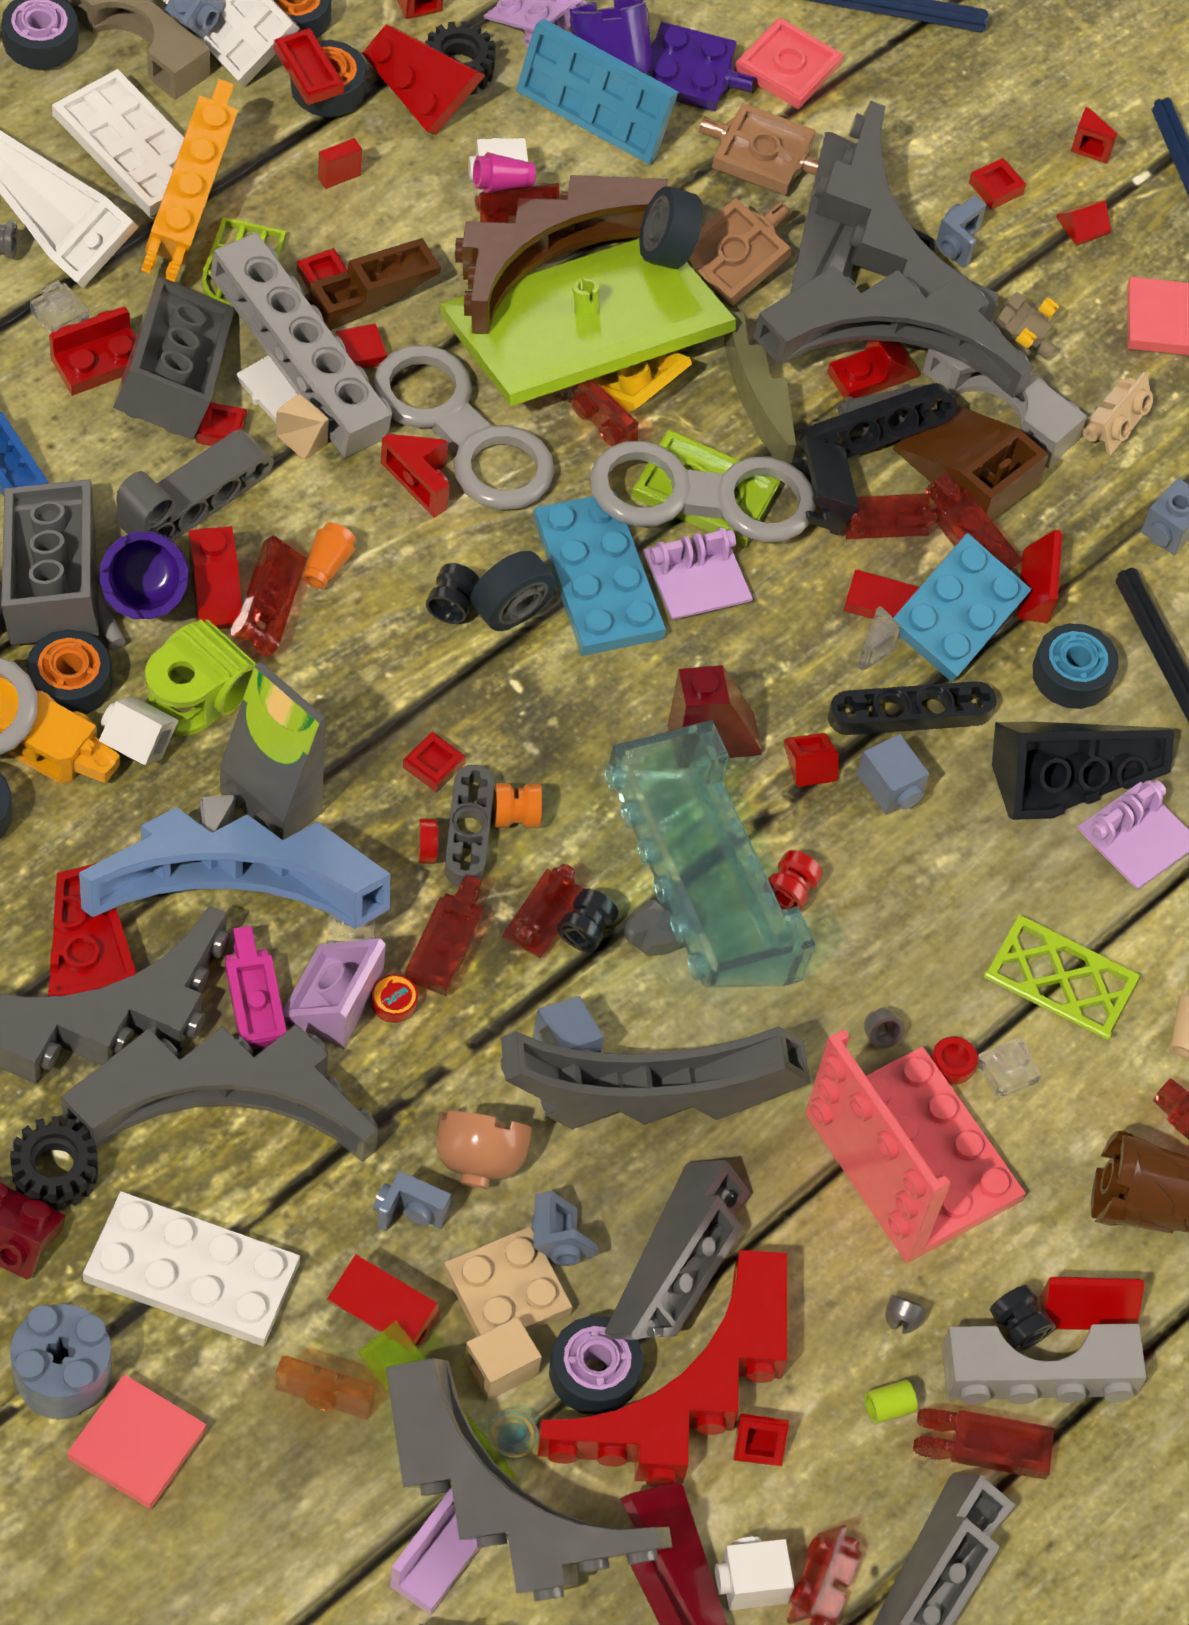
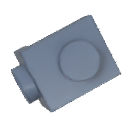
M975 195L962 205L958 203L950 208L941 220L935 244L946 257L953 259L962 268L971 262L976 243L973 235L980 230L986 204Z
M551 1190L535 1194V1214L532 1218V1229L534 1232L533 1247L551 1258L554 1263L563 1266L576 1265L581 1259L597 1256L598 1244L577 1231L578 1208Z

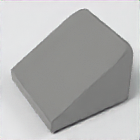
M235 796L202 797V800H200V824L212 833L233 822L235 819Z

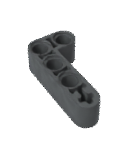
M241 429L232 432L158 483L143 471L135 472L124 480L117 491V523L127 534L136 531H156L174 541L264 479L273 466V457L248 433Z

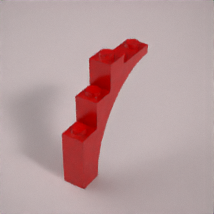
M739 1250L733 1273L731 1299L725 1317L707 1347L685 1371L652 1395L621 1409L580 1419L541 1420L537 1438V1457H548L551 1462L559 1464L574 1463L578 1459L597 1460L599 1464L610 1467L622 1466L627 1462H635L634 1481H645L651 1487L673 1482L683 1484L689 1466V1428L696 1429L697 1432L705 1435H718L725 1431H733L738 1415L739 1377H745L748 1381L754 1383H766L782 1378L787 1363V1253Z

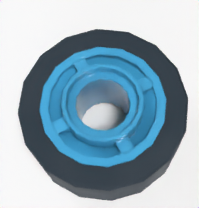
M1068 623L1057 626L1044 635L1032 664L1033 680L1038 690L1053 703L1065 708L1083 709L1096 705L1107 696L1118 670V653L1112 641L1100 630L1085 624Z

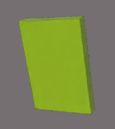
M669 429L659 444L677 456L687 470L724 474L734 463L740 461ZM648 462L632 490L631 498L651 507L661 504L672 494L671 480L664 470ZM752 476L743 480L734 489L737 505L743 513L761 522L778 493L782 481L770 476ZM680 513L676 516V518L710 533L716 532L717 528L721 527L726 531L733 530L736 544L744 548L747 547L751 540L731 528L723 516L721 519Z

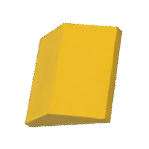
M671 352L576 385L582 393L613 416L636 410L692 365V362L688 356Z

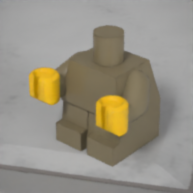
M1016 291L993 323L999 328L1001 334L1016 349L1022 351L1027 358L1035 351L1047 360L1056 349V346L1045 339L1044 336L1051 328L1048 324V318L1054 315L1059 305L1046 297L1042 304L1035 309L1024 301L1026 298Z

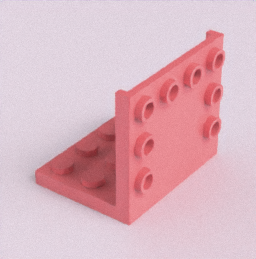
M845 1029L828 1037L805 1115L906 1264L1023 1201L1026 1194L923 1046L865 1075L846 1048L849 1035Z

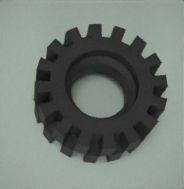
M455 21L448 22V29H445L441 24L436 27V33L431 31L428 34V40H425V43L449 56L464 55L471 58L472 61L463 64L486 76L470 95L477 94L478 87L484 90L487 87L488 81H492L495 65L494 40L490 41L491 35L487 31L481 34V27L476 24L473 29H469V22L462 21L461 27H456Z
M52 1116V1125L48 1126L45 1125L44 1118L35 1120L36 1129L32 1130L29 1125L23 1128L22 1139L16 1136L13 1142L14 1151L10 1153L12 1178L17 1192L25 1193V1196L41 1201L49 1207L50 1203H57V1211L66 1210L65 1201L71 1200L73 1206L80 1204L81 1194L83 1193L88 1197L93 1191L92 1183L96 1184L98 1179V1152L94 1138L89 1139V1131L84 1126L77 1130L76 1121L69 1118L66 1126L61 1125V1118ZM60 1150L68 1153L74 1163L67 1174L59 1177H47L42 1175L36 1168L38 1158L45 1152Z

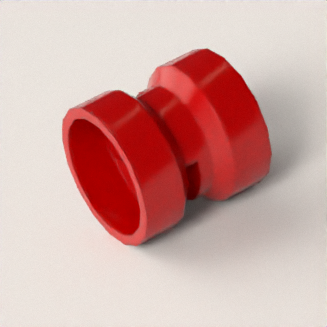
M789 850L784 853L778 862L777 867L779 871L768 877L762 891L766 899L776 908L788 913H798L808 900L807 892L815 889L821 881L823 871L820 865L809 855L797 850Z

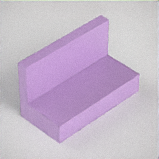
M451 1488L394 1563L391 1570L390 1587L430 1615H432L480 1549L477 1548L476 1540H459Z

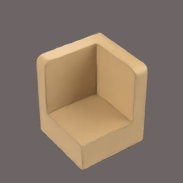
M513 1318L467 1341L464 1362L486 1400L489 1401L536 1377L539 1374L542 1356L518 1318Z

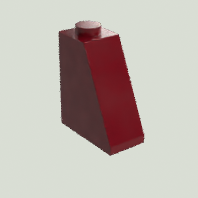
M723 665L678 669L667 725L674 762L683 763L761 755L762 748L755 715Z

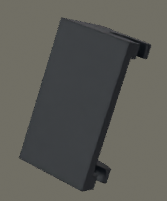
M805 435L799 444L800 449L805 451L807 460L801 457H793V463L798 470L810 474L812 488L815 492L812 497L813 503L820 507L822 513L817 514L814 511H806V518L809 523L829 529L831 534L838 535L859 508L845 448Z

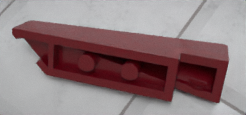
M673 1482L629 1493L620 1498L635 1529L669 1527L672 1548L657 1550L658 1560L630 1565L659 1625H727L684 1486L678 1482Z

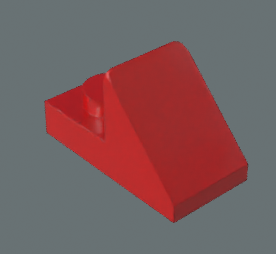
M867 340L865 350L829 362L827 370L828 375L844 399L849 396L853 399L867 396L915 379L919 375V371L900 342Z
M387 434L382 438L380 463L434 518L447 510L450 485L440 469L447 463L448 442L444 439Z

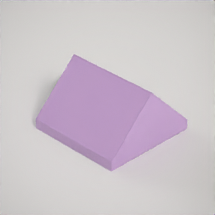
M381 938L319 944L283 1009L285 1023L290 1026L297 1024L304 1032L312 1033L318 1038L344 1049L372 997V989L375 983L383 977L386 943Z

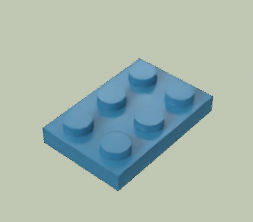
M967 533L887 626L952 682L1026 597L1031 588Z

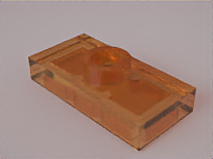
M287 1355L281 1357L276 1369L275 1390L303 1398L308 1405L317 1410L329 1412L336 1409L366 1420L369 1419L374 1405V1384Z

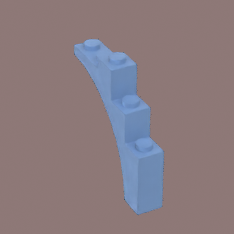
M176 807L141 825V841L79 872L81 909L92 917L135 900L157 894L191 889H237L265 892L297 900L323 910L354 929L390 910V873L318 821L282 840L248 814L211 833Z

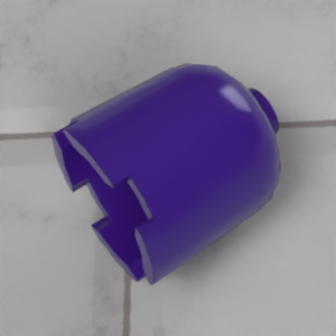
M614 0V7L597 9L596 2H589L570 8L571 17L569 20L573 35L648 74L651 68L652 55L649 14L644 0Z
M136 531L120 537L107 549L100 564V584L104 597L117 612L132 619H153L168 614L180 603L188 586V564L183 551L171 538L156 531Z

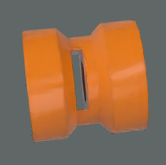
M495 783V828H509L513 823L523 824L526 828H540L542 816L541 784L527 783L523 788H513L510 783Z

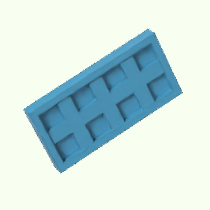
M544 18L535 24L516 88V92L647 164H650L657 158L678 95V91Z
M593 496L535 507L533 519L551 571L555 576L556 585L581 656L663 640L666 629L628 525L618 522L604 512Z

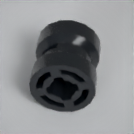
M457 563L444 564L436 578L437 587L430 591L426 600L428 612L433 617L449 624L462 623L470 611L469 600H471V594L475 585L480 580L479 576L464 565Z
M582 889L573 901L574 910L562 917L557 925V931L561 938L573 948L583 952H594L603 940V929H608L613 925L619 911L613 901L601 892L593 889Z
M1029 1285L1019 1286L1009 1291L990 1307V1312L997 1323L1006 1326L1009 1331L1007 1339L1017 1352L1026 1350L1041 1342L1056 1327L1047 1312H1042L1037 1307L1038 1298Z

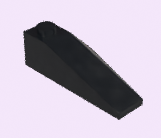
M1035 721L995 722L992 768L1008 817L1012 820L1052 819L1065 814L1064 810L1081 803L1090 804L1100 800V796L1120 788L1129 789L1139 782L1144 783L1145 781H1150L1170 773L1175 729Z

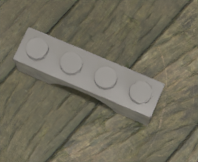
M928 348L922 372L936 383L943 384L953 396L964 392L979 391L995 395L1007 402L1018 416L1020 430L1049 454L1046 463L1047 468L1079 441L1087 415L1080 411L1074 403L1067 401L1051 389L1041 378L1035 377L1031 373L1025 390L1012 398L991 379L962 361Z
M1139 1324L1091 1325L1081 1348L1073 1355L1057 1361H1039L1020 1354L1007 1343L997 1326L949 1327L941 1345L947 1400L961 1399L965 1404L975 1405L985 1403L990 1399L1009 1398L1010 1402L1016 1404L1030 1403L1038 1398H1057L1059 1402L1074 1403L1085 1399V1397H1104L1109 1402H1122L1137 1396L1146 1380Z

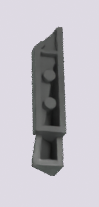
M727 1160L691 1161L685 1165L604 1331L608 1338L638 1340L649 1337H671L678 1334L743 1229L734 1213L748 1199L751 1192Z
M953 1473L946 1482L873 1625H953L1001 1547L990 1538V1535L1012 1511L1015 1503L981 1475Z

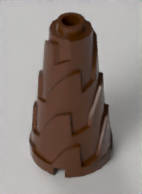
M1115 1131L1110 1136L1101 1154V1157L1109 1158L1104 1169H1096L1091 1194V1216L1096 1219L1094 1222L1107 1226L1124 1225L1172 1234L1174 1230L1189 1233V1157L1159 1147L1132 1133Z

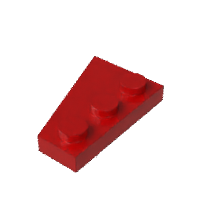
M388 24L384 25L362 53L426 132L437 135L486 76Z
M95 864L57 873L48 996H66L100 989L137 974L116 907L95 917L90 916L81 909L79 872Z

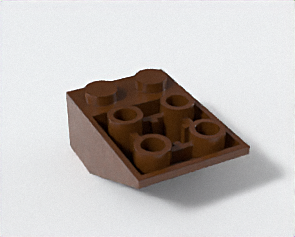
M958 405L955 415L949 422L903 438L893 447L896 453L982 528L1040 484L1049 456L1046 451L1019 428Z

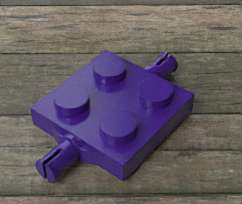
M661 21L656 39L651 44L652 61L647 75L678 91L676 102L716 112L720 97L727 90L728 86L751 93L755 76L732 71V59L737 41Z

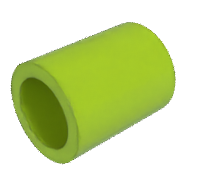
M907 1379L865 1391L864 1393L866 1410L873 1424L916 1413L918 1410L914 1389Z

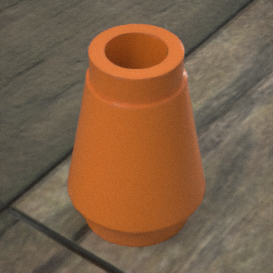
M327 522L323 529H318L305 571L302 575L303 580L312 587L325 589L327 584L355 552V547L353 546L356 541L355 535L347 528L333 522Z

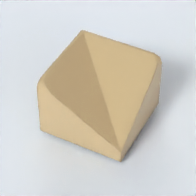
M298 394L277 410L276 436L302 459L306 460L327 445L328 417L303 395Z

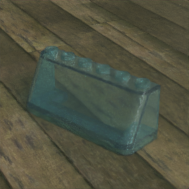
M713 720L613 745L609 764L605 765L604 768L607 785L611 791H616L620 798L621 815L626 827L633 828L638 839L637 850L642 864L650 866L654 876L656 896L661 904L666 903L671 914L670 923L673 935L678 942L683 941L687 950V962L692 978L695 981L700 980L706 988L787 986L803 981L816 944L799 907L782 911L722 781L729 755Z

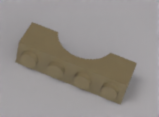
M66 0L74 8L78 21L93 33L104 30H124L143 38L150 45L147 50L148 78L174 100L210 76V48L202 38L191 34L180 24L175 16L164 12L152 0Z

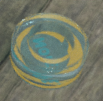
M516 1408L502 1410L492 1418L489 1424L487 1436L489 1447L501 1459L508 1461L521 1460L527 1457L535 1447L538 1434L537 1425L531 1415L523 1410Z

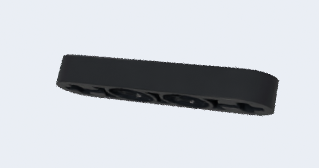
M928 384L813 424L802 433L800 442L805 435L819 440L826 439L825 442L844 447L846 456L849 458L949 422L956 413L957 401L943 384ZM940 398L941 400L937 402V409L931 410L935 406V400ZM902 409L907 410L906 418L902 423L896 426L889 425V419L894 412ZM868 423L867 433L863 437L855 440L850 439V433L856 425Z
M976 681L847 690L839 692L833 697L828 712V722L836 732L842 735L979 726L991 719L997 703V696L989 685ZM929 699L937 700L943 704L945 711L940 714H931L923 708L922 703ZM954 699L956 700L955 707H959L958 711H954ZM969 699H976L978 705H983V707L977 709L974 703L969 702ZM887 702L894 703L901 708L903 714L898 717H888L881 712L879 706ZM867 705L871 706L870 717H868L869 709L866 710ZM842 708H849L851 714H855V718H848L847 713L843 712Z

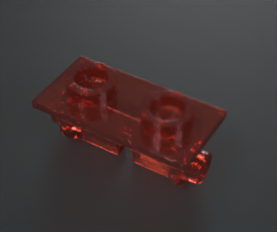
M541 183V185L492 193H485L483 190L474 197L476 211L480 212V222L508 223L509 214H516L518 198L560 200L559 183Z
M929 493L857 496L859 508L846 524V539L929 536V526L935 525V512L933 509H929Z
M561 864L552 870L546 869L503 933L502 938L541 959L557 936V925L562 917L574 910V899L582 889H585L575 884V870L567 864Z
M841 1525L821 1532L809 1544L806 1552V1558L809 1561L803 1577L796 1583L790 1596L792 1607L786 1621L787 1623L792 1624L809 1619L811 1621L810 1625H837L847 1595L832 1587L833 1582L845 1588L849 1587L862 1556L859 1550L860 1542L853 1537L845 1536L847 1526Z

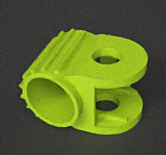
M200 619L199 621L189 623L172 634L165 644L149 658L145 668V681L149 690L147 704L179 720L172 735L189 736L199 733L221 716L230 715L241 705L256 663L208 619L205 622ZM194 706L188 712H177L171 708H186Z

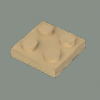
M531 1226L444 1262L443 1271L476 1336L513 1318H518L527 1333L571 1315L573 1307L546 1255L533 1247L534 1232Z

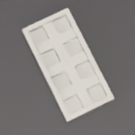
M163 0V1H164L166 4H168V2H169L170 0ZM219 0L225 7L221 11L215 26L208 31L203 39L212 54L244 86L275 56L274 39L296 33L300 29L274 0Z
M117 69L52 104L53 117L149 217L158 213L184 137Z
M120 1191L85 1267L83 1282L264 1347L300 1264V1255Z

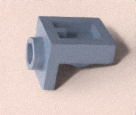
M170 0L163 11L175 16L181 25L204 39L208 31L217 23L225 5L219 0Z
M399 1171L392 1185L384 1183L376 1197L373 1209L378 1211L377 1228L386 1232L395 1214L400 1210L403 1211L409 1220L422 1226L431 1224L441 1229L449 1215L451 1194Z

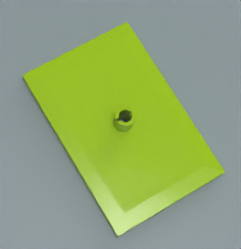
M639 239L524 276L506 294L496 310L489 334L472 333L471 316H464V296L440 303V313L443 319L510 407L736 331L735 317L687 262L679 269H671L646 262L640 254Z

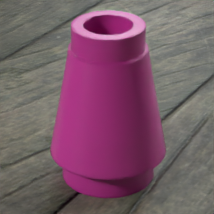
M486 152L484 156H476L474 160L473 183L476 189H483L485 193L524 188L525 186L532 187L534 185L536 171L533 162H526Z

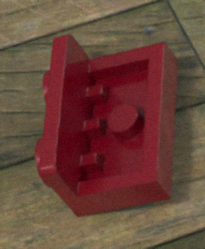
M0 1182V1267L24 1279H30L36 1271L41 1252L62 1231L66 1215L50 1208L41 1201L33 1200L6 1187L2 1182Z

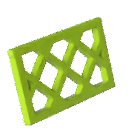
M1019 914L991 966L984 972L983 977L1109 1040L1112 1035L1111 1031L1136 986L1140 975ZM1024 930L1042 939L1044 945L1022 950L1017 937L1020 931ZM1066 951L1084 960L1087 967L1065 972L1057 952ZM1048 954L1056 974L1034 979L1026 959ZM1017 962L1024 981L1017 983L999 974L998 971L1004 964ZM1108 972L1126 981L1123 990L1107 993L1100 973ZM1091 976L1098 996L1076 1000L1069 981ZM1060 983L1067 1003L1058 1004L1042 996L1038 988ZM1103 1005L1108 1017L1104 1026L1084 1017L1081 1009Z

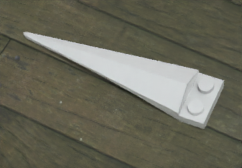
M0 130L1 196L49 258L84 288L138 229V226L106 196Z

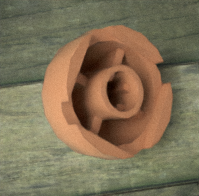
M441 1111L436 1130V1148L439 1158L449 1170L462 1175L461 1184L488 1189L490 1180L507 1179L517 1173L524 1164L530 1148L533 1128L515 1121H511L510 1128H506L505 1123L496 1120L497 1117L461 1111H447V1113Z

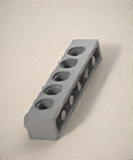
M257 232L214 250L210 276L295 392L303 395L328 417V437L342 456L346 458L381 442L382 438L388 434L392 418V411L384 397L377 395L369 384L368 377L363 368L354 364L346 353L342 340L337 335L333 336L325 325L319 309L314 305H310L301 293L298 281L294 276L288 275L281 266L275 250L270 245L266 246Z

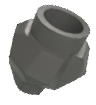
M648 900L625 922L624 934L627 941L640 949L645 955H664L680 948L682 939L688 938L691 935L692 919L688 909L682 903L673 904Z

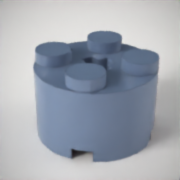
M40 1305L29 1312L27 1318L23 1320L14 1333L10 1347L13 1381L19 1395L33 1412L51 1419H70L79 1416L81 1411L93 1404L96 1406L104 1398L112 1379L111 1345L105 1324L98 1316L74 1305ZM63 1359L62 1364H56L59 1360Z

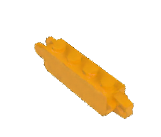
M218 79L212 99L199 95L145 249L147 253L141 268L142 272L150 274L151 270L155 267L158 255L172 260L169 262L165 274L167 280L175 283L181 264L184 265L238 112V109L227 105L234 84Z
M0 678V733H2L13 723L17 714L18 694L11 683L6 679ZM37 690V717L29 735L15 749L6 752V754L58 783L71 782L78 773L106 783L118 769L120 755L99 741L97 738V727L89 717L78 711H69L57 704L49 694Z

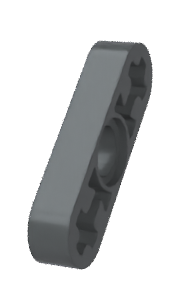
M467 765L461 768L456 773L454 779L444 871L447 879L452 884L463 888L477 885L485 874L494 777L488 769L480 765ZM470 782L479 783L477 803H468ZM463 818H474L481 823L482 828L477 833L467 834L457 827V823ZM462 848L471 849L469 870L460 869Z

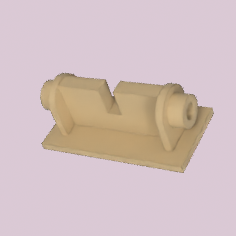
M1145 372L1137 380L1133 378L1119 380L1114 389L1104 399V408L1098 407L1090 418L1085 421L1083 436L1091 442L1096 440L1105 442L1107 455L1111 456L1121 442L1128 438L1131 430L1150 411L1153 405V394L1150 392L1148 376Z

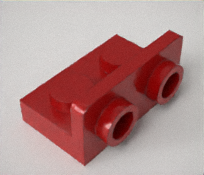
M123 306L112 311H104L93 318L73 325H65L57 331L50 333V358L71 396L122 378L136 338L130 327V313L128 309Z

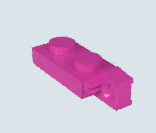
M252 926L233 928L234 938L232 942L235 954L225 955V973L237 1035L242 1037L252 1050L264 1049L287 1032L271 954L268 955L267 949L256 951Z

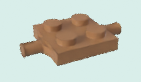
M742 103L736 116L728 121L727 124L709 119L706 116L701 121L699 133L720 139V146L714 156L712 168L783 195H787L794 179L802 171L816 175L819 159L809 156V149L815 138V129Z
M737 198L733 199L701 227L697 244L687 263L711 290L716 291L726 302L734 306L792 256L791 247L776 234L774 229L777 224L790 215L788 207L783 205V202L778 201L768 212L760 215L749 210Z

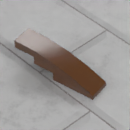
M423 238L349 260L347 272L311 282L309 294H305L304 297L310 305H314L319 309L325 325L331 331L407 294L438 275L441 271V266Z

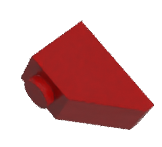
M232 526L189 530V563L198 621L201 619L205 622L208 619L219 630L243 627L238 560Z

